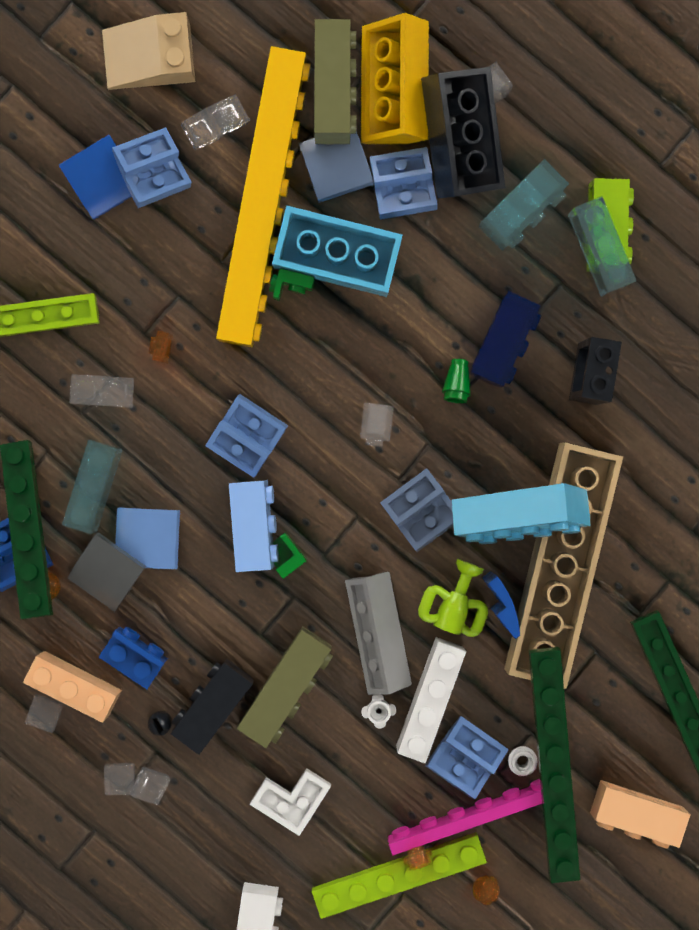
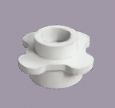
M373 695L372 701L368 706L362 708L361 713L364 718H369L376 728L381 729L386 726L390 716L396 714V707L394 704L386 702L383 695ZM378 708L382 710L379 714L376 712Z

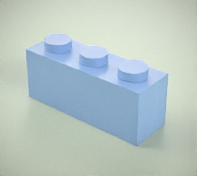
M268 480L229 483L236 572L271 570L275 567L274 562H279L278 545H273L272 533L277 531L276 517L271 515L270 504L274 503L273 486H268Z

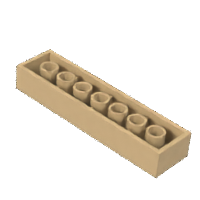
M559 443L549 485L566 483L586 489L588 492L591 526L580 527L581 532L562 534V531H552V536L536 537L517 614L520 636L516 639L512 636L504 670L508 675L531 680L529 650L559 647L561 649L564 688L567 689L623 456L569 443Z

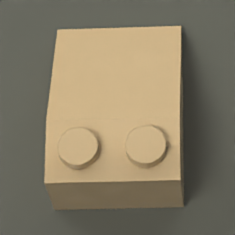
M186 12L154 15L102 30L108 90L196 82L191 28Z

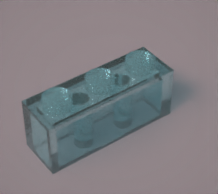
M544 159L481 221L478 227L502 251L508 245L513 249L524 239L525 236L522 232L529 225L534 229L546 217L543 211L550 204L555 208L567 196L564 190L569 183Z
M603 196L574 207L568 216L601 297L636 282L637 280Z
M88 440L62 523L63 526L89 534L97 532L123 450L122 448L97 440Z

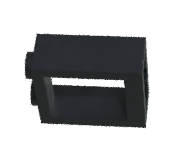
M590 337L578 343L569 395L570 401L594 405L612 402L621 341ZM607 367L612 369L611 374L606 373Z

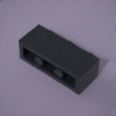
M227 658L222 665L216 662L207 674V677L211 680L205 688L200 685L189 698L193 702L187 711L181 709L171 722L175 725L171 735L198 755H200L254 682V678Z

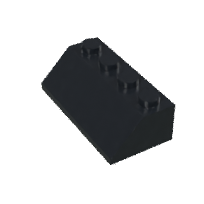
M491 67L443 72L421 78L437 199L506 188Z

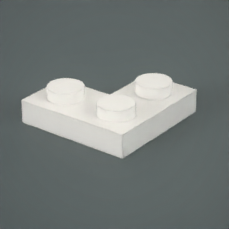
M306 768L293 790L289 792L266 777L252 798L250 805L300 836L330 789L331 783Z

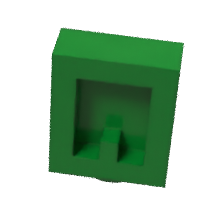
M280 268L278 275L273 274L269 291L273 292V299L280 301L284 285L289 286L288 291L305 295L306 290L313 291L315 278Z

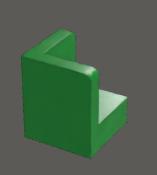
M287 532L273 541V545L277 544L279 550V562H274V565L282 579L307 561V558Z

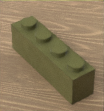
M315 19V144H350V134H356V115H350V105H356V87H350V77H356V59H350V49H356V31H350V19Z
M302 626L238 723L237 730L265 748L268 747L271 741L276 744L285 730L281 725L287 717L292 719L301 705L297 702L303 692L307 695L317 681L314 675L319 668L324 670L331 661L333 655L329 652L332 645Z

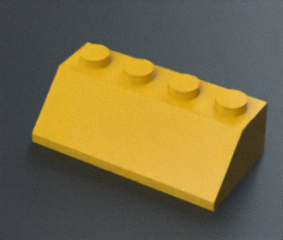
M402 13L362 26L361 143L410 144L428 140V126L421 78L429 75V21L408 13Z

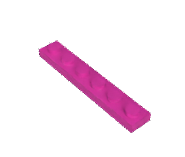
M540 779L534 780L530 783L529 787L521 790L519 788L508 789L502 793L503 796L491 799V797L482 798L475 802V806L466 809L464 807L451 809L447 812L446 816L438 819L435 816L425 818L419 822L420 825L408 828V826H403L393 830L392 835L388 836L392 856L542 804Z

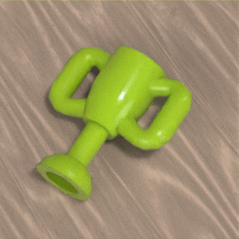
M457 559L456 565L461 575L455 591L448 592L437 585L429 586L424 591L418 608V614L423 621L433 623L435 627L456 635H461L462 633L468 637H475L483 630L488 616V607L483 601L468 599L466 593L472 577L482 574L484 568ZM435 595H439L443 601L439 606L438 612L436 614H429ZM477 608L472 626L469 628L465 624L468 609Z

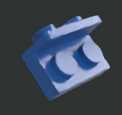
M118 627L113 632L111 639L99 655V658L145 689H148L168 658L163 656L165 652L153 643L147 645L139 640L140 635L133 629Z

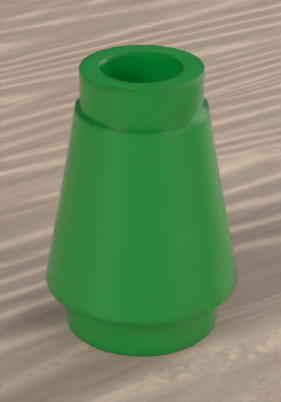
M464 359L451 360L442 389L445 401L457 404L467 403V398L471 396L469 361Z

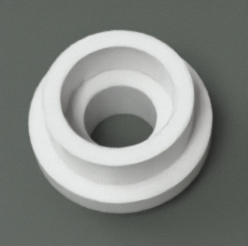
M516 747L508 756V765L511 771L518 776L530 775L537 767V756L529 747ZM520 756L527 757V762L524 765L517 763Z

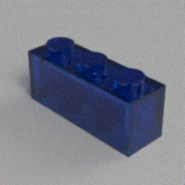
M508 291L500 303L469 374L499 388L503 387L505 383L510 384L517 371V368L513 367L517 356L522 358L529 345V341L525 340L529 330L535 331L542 315L538 314L541 305Z

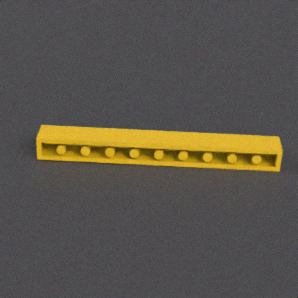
M273 46L270 48L216 339L221 342L253 348L254 341H260L262 324H258L259 313H265L268 295H263L265 283L270 284L273 266H268L270 254L274 255L278 237H274L276 225L281 226L284 209L279 208L281 196L287 197L289 180L285 179L287 168H292L295 151L290 150L292 139L297 140L300 122L296 121L297 110L303 111L306 94L301 92L303 81L308 82L311 64L306 63L305 52Z

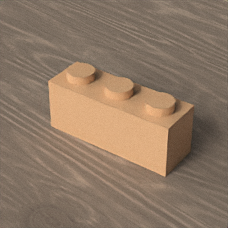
M46 651L41 652L35 657L23 681L24 684L102 723L110 715L122 691Z
M600 780L590 811L598 826L613 831L614 827L625 830L624 834L641 840L642 836L650 838L653 844L666 849L670 845L680 848L691 815L683 806Z

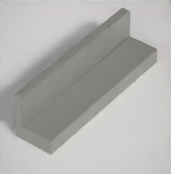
M382 572L368 577L345 580L368 695L391 694L411 686L412 682L390 573Z

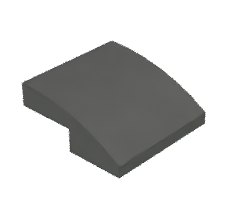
M98 532L76 562L68 579L115 612L146 566Z

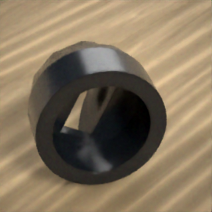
M165 711L154 712L148 720L150 732L157 736L165 735L172 726V718ZM155 718H158L163 731H160L154 721Z

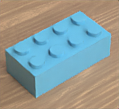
M286 205L272 265L277 270L281 268L312 276L316 280L387 297L403 235Z
M566 483L452 499L454 535L466 537V542L493 544L497 543V539L506 538V541L523 540L524 535L549 537L552 536V531H562V534H573L581 532L580 527L591 526L587 490Z

